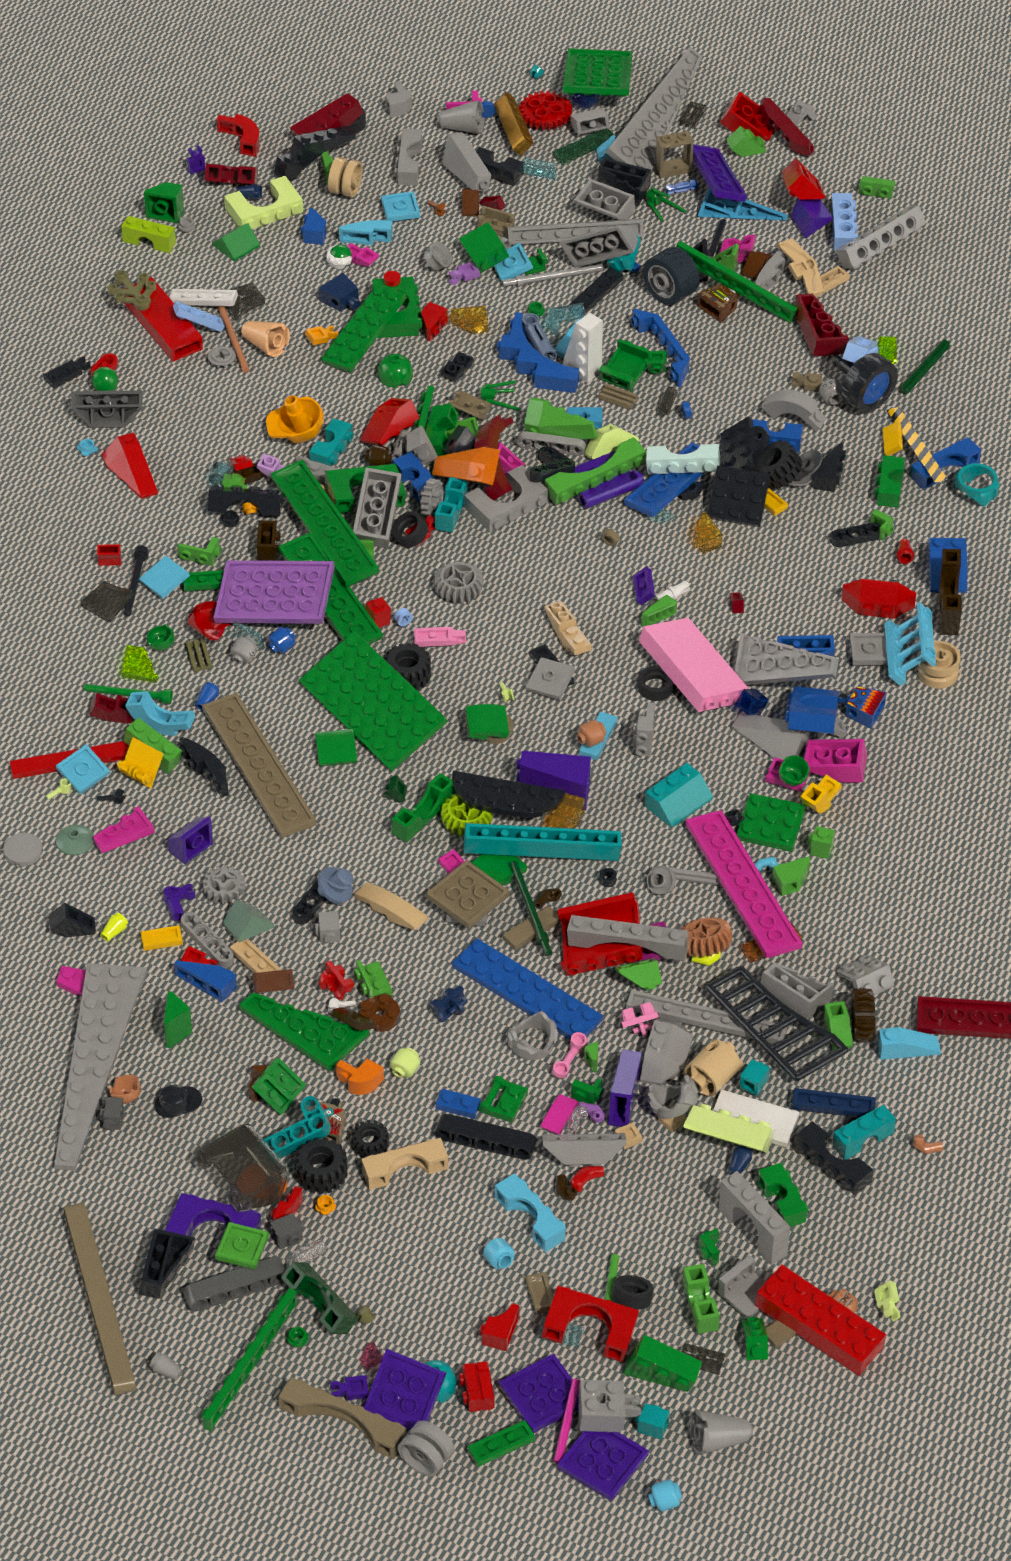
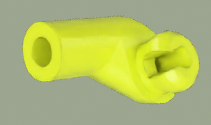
M721 952L712 956H705L704 958L703 956L695 957L693 955L692 962L710 966L720 959Z

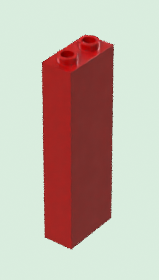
M152 277L149 278V281L156 283V290L150 295L151 303L148 309L138 310L133 303H124L172 362L203 350L201 334L188 319H180L176 316L173 308L174 302ZM144 286L141 290V295H143V293L145 292L146 286Z

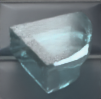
M664 508L654 517L649 516V520L655 523H667L675 519V515Z

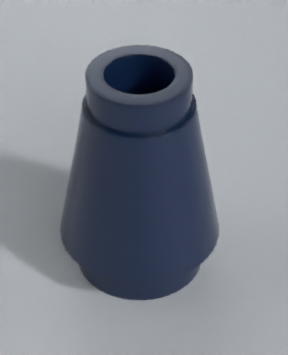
M253 184L237 188V191H240L245 199L257 201L262 198L261 185Z
M738 1146L737 1149L733 1150L728 1170L729 1175L736 1171L742 1174L752 1160L751 1150L744 1146Z

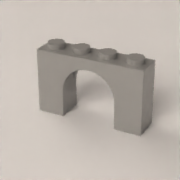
M523 465L509 471L507 476L513 491L519 496L516 500L507 503L496 502L490 499L479 487L464 495V508L489 532L514 521L516 518L548 502V489L540 481L530 480L529 471Z
M738 1171L721 1180L719 1211L731 1224L748 1214L758 1231V1253L771 1266L788 1255L790 1226Z

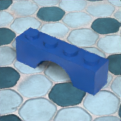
M967 437L931 455L941 469L947 466L963 468L968 464L980 462L981 449ZM921 461L911 465L910 478L920 488L925 490L938 483L934 482Z

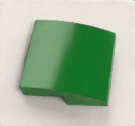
M477 704L465 707L468 737L487 740L490 735L507 739L509 728L506 707L504 705Z
M353 729L315 733L319 767L357 763Z
M482 854L472 862L473 865L502 886L509 884L512 877H514L510 866L512 861L518 862L522 874L526 873L528 868L523 861L513 855Z
M275 1057L251 1088L279 1115H282L295 1101L294 1098L302 1091L306 1084L279 1057Z

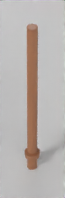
M216 306L219 309L242 371L246 373L249 371V367L225 306Z

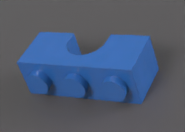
M752 419L753 427L761 426L769 433L768 445L778 440L782 442L787 441L796 452H800L803 425L785 423L783 430L774 432L768 429V421Z
M410 452L393 459V464H396L398 472L402 474V483L412 480L411 495L420 505L421 490L426 486V481L433 477L429 470L421 464L420 459Z

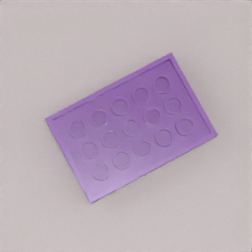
M227 560L214 614L215 623L323 624L335 568L334 561Z

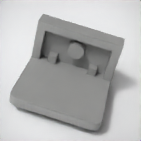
M870 955L861 956L859 960L853 963H846L837 970L839 976L853 982L854 989H872L874 995L895 986L889 964Z
M750 1255L744 1260H739L731 1270L723 1272L719 1277L718 1293L746 1318L753 1316L760 1310L755 1306V1300L758 1290L765 1284V1281L754 1272L755 1259Z

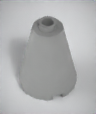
M473 101L441 111L440 115H438V124L446 129L476 134L483 133L485 121L481 114L484 113L481 101Z
M696 1410V1414L691 1416L690 1437L695 1438V1444H692V1447L698 1455L747 1442L753 1435V1427L747 1419Z

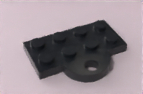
M748 416L720 433L724 467L757 471L756 457L766 449L769 443V433L761 426L753 427V420Z

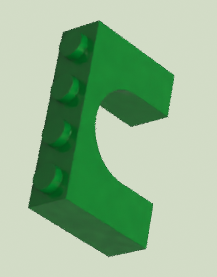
M413 276L401 277L400 284L394 287L385 285L383 278L372 279V290L379 284L403 292L407 297L403 302L406 308L394 314L378 338L419 336V329L422 328V318H418L421 317L420 306H417L419 305V295H416L418 294V284L414 283Z
M396 464L367 467L399 473ZM366 467L326 471L325 486L330 499L340 513L352 512L354 497L351 489L362 485ZM402 480L396 507L405 506L406 491Z

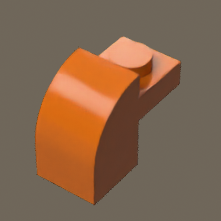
M368 1058L358 1069L342 1060L336 1065L337 1078L343 1083H348V1092L352 1094H368L374 1091L384 1080V1067Z

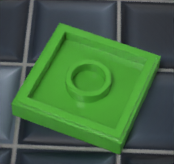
M229 1222L215 1254V1260L256 1270L269 1238V1232Z

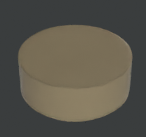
M605 529L601 534L602 540L609 546H616L620 541L619 535L612 529Z

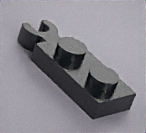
M82 356L77 362L70 360L43 374V378L55 389L82 375V370L90 369L91 363L90 361L86 362L85 357Z

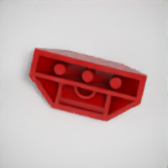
M859 579L843 584L841 600L858 615L895 619L915 608L916 592L911 591L908 587L898 582Z

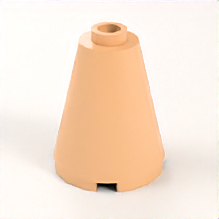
M247 321L241 328L242 336L269 356L278 357L284 352V346H288L290 333L288 327H285L283 323Z

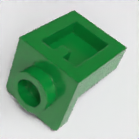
M538 248L537 256L529 257L533 268L526 271V275L545 271V265L548 263L545 253L543 254L541 248Z

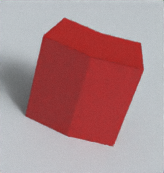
M120 544L97 545L98 566L121 565Z

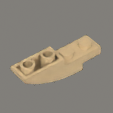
M562 601L545 606L547 616L561 643L568 652L572 651L574 655H578L592 650V644L578 628L575 617Z

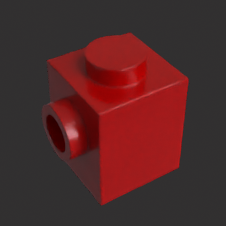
M382 597L366 602L365 609L379 628L390 624L391 607Z

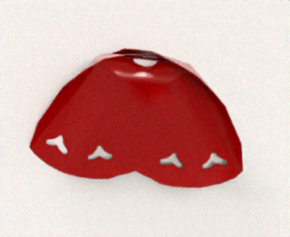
M206 601L197 604L190 613L187 624L204 637L218 641L224 634L225 628L233 623H215L214 614L217 602Z

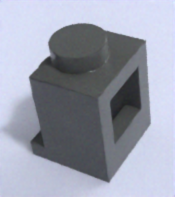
M102 1097L103 1108H101L100 1120L104 1121V1129L121 1130L124 1114L123 1098Z

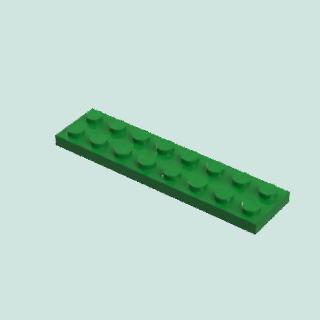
M311 532L279 546V552L286 561H330ZM334 568L325 611L326 619L342 641L353 631L368 644L383 639V633L351 588L349 586L346 587Z

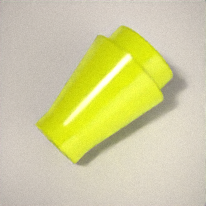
M120 913L111 915L100 936L109 942L127 928V919Z

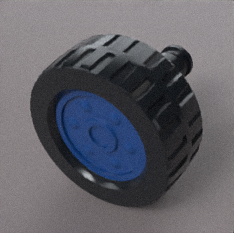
M869 353L861 357L856 363L842 359V354L837 355L833 360V365L846 374L841 388L843 400L860 413H870L882 406L896 386L898 379L896 366L877 353Z

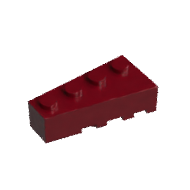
M346 93L289 128L294 137L329 128L350 126L363 114V110L359 101L349 93Z
M813 293L797 294L794 306L798 309L795 316L812 356L844 354L850 338L841 332L842 329L839 325H835L832 321L833 317L824 311V306Z

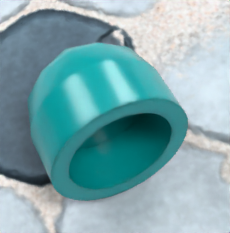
M534 64L530 70L531 77L534 76L535 79L540 78L544 71Z

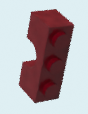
M206 164L205 181L242 185L257 184L258 168Z

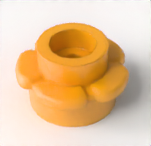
M254 502L242 504V512H246V515L257 513L256 510L259 509Z
M322 1195L318 1198L315 1208L321 1214L327 1215L336 1209V1204H334L335 1201L331 1196Z

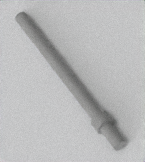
M599 264L524 277L519 275L515 276V278L502 280L503 287L511 285L522 286L524 283L603 271V265Z

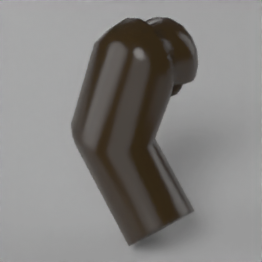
M558 1175L556 1177L557 1194L567 1201L574 1200L577 1196V1190L567 1187V1177L565 1175Z

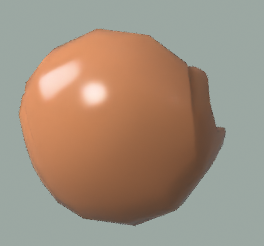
M134 1075L117 1077L114 1086H110V1096L123 1098V1104L134 1102L141 1093L139 1079Z

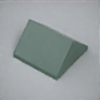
M238 899L235 900L223 921V926L239 942L275 928L274 924L257 907Z

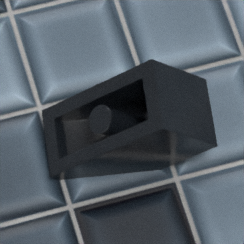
M63 903L49 915L50 930L63 937L94 935L96 933L95 917L67 903Z

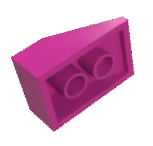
M864 739L808 740L804 760L808 763L809 772L821 776L828 775L834 780L844 783L863 782L867 761Z

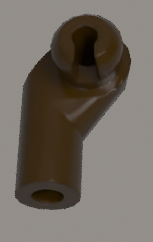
M558 888L545 889L534 901V906L541 909L546 902L558 901L562 896L561 890Z

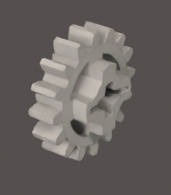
M429 478V481H426V486L421 490L420 509H422L421 513L424 514V517L430 515L435 517L439 503L443 502V483L438 479Z
M224 865L223 869L216 866V871L210 869L209 874L204 875V894L208 895V899L214 897V902L221 900L222 904H224L225 900H228L232 903V898L239 899V894H244V889L246 888L244 875H241L240 870L234 871L233 866L230 869H227L226 865Z

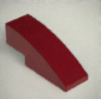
M96 693L91 701L89 716L125 724H131L135 721L125 706L128 698L117 695L113 699Z

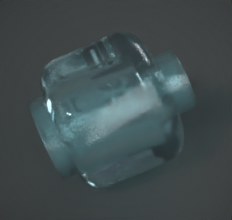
M224 461L214 463L210 469L209 482L212 485L222 484L224 474L232 475L233 468Z

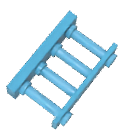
M920 602L917 603L918 614L904 623L896 625L891 620L884 623L888 674L900 686L906 683V671L923 661H927L933 667L936 665L932 612ZM917 623L919 624V628L902 637L903 631ZM920 636L919 642L903 650L906 643ZM921 649L919 656L904 663L906 657Z

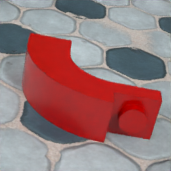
M236 114L235 117L218 115L217 132L239 136L241 138L240 154L256 157L260 149L259 129L254 121L240 114Z

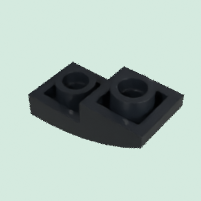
M458 351L454 359L447 362L440 375L453 381L459 380L474 363V357Z

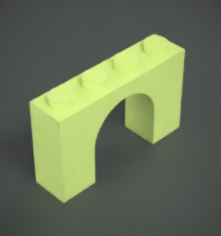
M286 176L270 181L271 195L276 202L269 206L258 207L251 205L240 191L224 196L225 209L236 225L239 227L249 223L251 229L302 213L303 199Z

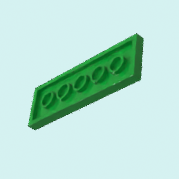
M377 284L321 358L322 363L351 373L406 300V294Z

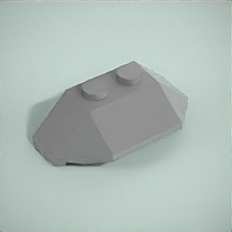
M659 1017L654 1020L645 1050L640 1082L654 1083L661 1086L666 1080L671 1079L685 1069L693 1035L678 1021Z
M625 1133L542 1134L543 1146L560 1162L570 1167H578L580 1164H588L589 1166L606 1164L626 1145Z

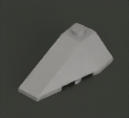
M739 714L731 727L746 740L754 742L759 750H764L770 754L771 759L776 757L784 760L787 756H800L807 745L809 731L788 729L789 723L785 722L784 719Z

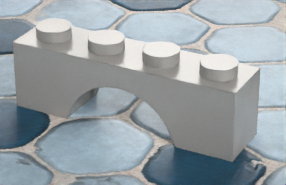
M402 129V135L398 136V145H400L397 146V156L399 157H396V167L398 168H395L394 177L398 178V185L418 186L419 162L410 157L422 151V129Z

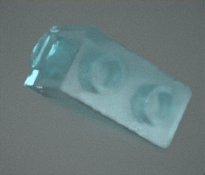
M583 304L549 308L546 326L550 328L552 335L559 334L560 322L582 319L586 316Z

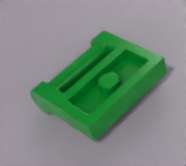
M495 1076L488 1095L481 1102L478 1109L484 1114L513 1123L528 1094V1088L506 1081L501 1076ZM499 1089L505 1090L497 1106H491Z

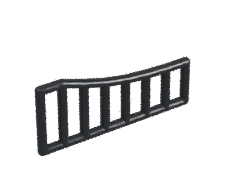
M742 965L705 986V989L795 1082L802 1080L848 1053V1047L834 1033L806 1019L782 1003ZM738 975H741L746 980L743 984L723 995L716 989ZM752 987L760 993L735 1008L729 1002L732 998ZM765 999L773 1005L749 1020H746L741 1015V1013ZM779 1011L788 1016L761 1033L753 1027ZM795 1022L805 1026V1028L774 1046H771L765 1040ZM812 1032L823 1036L786 1059L778 1053ZM830 1042L837 1048V1050L799 1072H796L791 1066Z

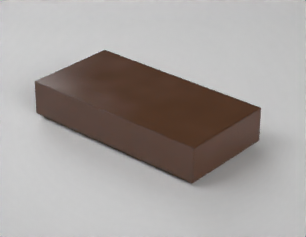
M292 969L252 974L255 993L295 989Z

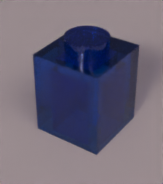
M743 689L735 705L747 715H761L769 699L757 689Z

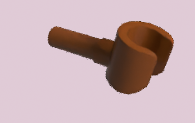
M430 200L428 201V204L435 208L438 216H443L447 212L444 210L446 207L444 203L436 204Z

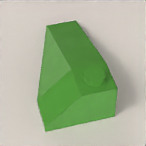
M530 398L524 422L527 432L577 439L597 438L592 421L577 414L571 415L565 412V409L562 407L556 408L551 405L550 401L545 399Z

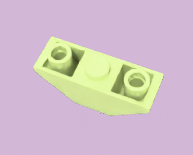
M609 424L596 430L597 438L590 440L584 454L593 460L610 452L617 451L619 444L634 437L639 441V438L613 424Z

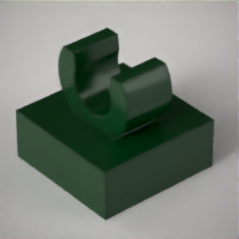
M398 775L392 776L390 783L385 785L388 792H385L384 796L388 800L394 798L398 803L405 801L407 786Z

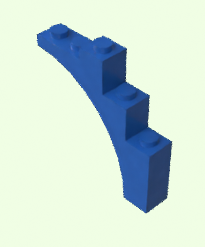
M516 312L514 319L510 321L511 331L508 330L507 335H502L501 341L497 343V352H500V359L514 361L518 374L532 375V380L535 381V388L576 393L579 383V368L554 362L535 350L523 332V313Z

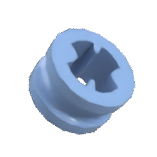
M401 608L394 614V619L400 626L408 625L413 618L407 608Z

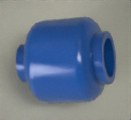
M279 627L269 635L268 640L270 644L268 646L274 653L285 654L295 645L296 636L288 627Z

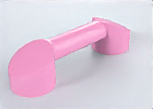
M576 1032L571 1036L568 1054L563 1061H558L553 1066L552 1073L556 1077L566 1078L568 1076L569 1066L574 1057L585 1049L587 1043L585 1034Z

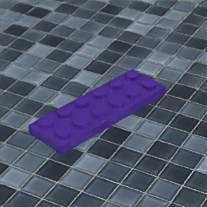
M693 144V161L713 195L718 199L726 198L734 202H745L747 195L718 148Z

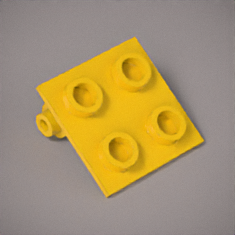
M133 737L125 760H120L117 767L121 773L152 788L164 753Z

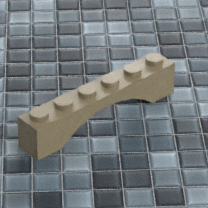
M291 1377L279 1395V1409L297 1417L324 1415L344 1420L355 1426L367 1437L374 1451L393 1460L399 1453L398 1445L406 1436V1428L400 1423L389 1421L380 1414H373L360 1405L346 1402L342 1397L328 1394L325 1390L310 1386L303 1380Z

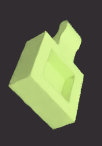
M890 1280L876 1288L874 1292L878 1308L883 1310L886 1318L891 1316L894 1322L900 1318V1312L895 1306V1303L899 1301L896 1283Z

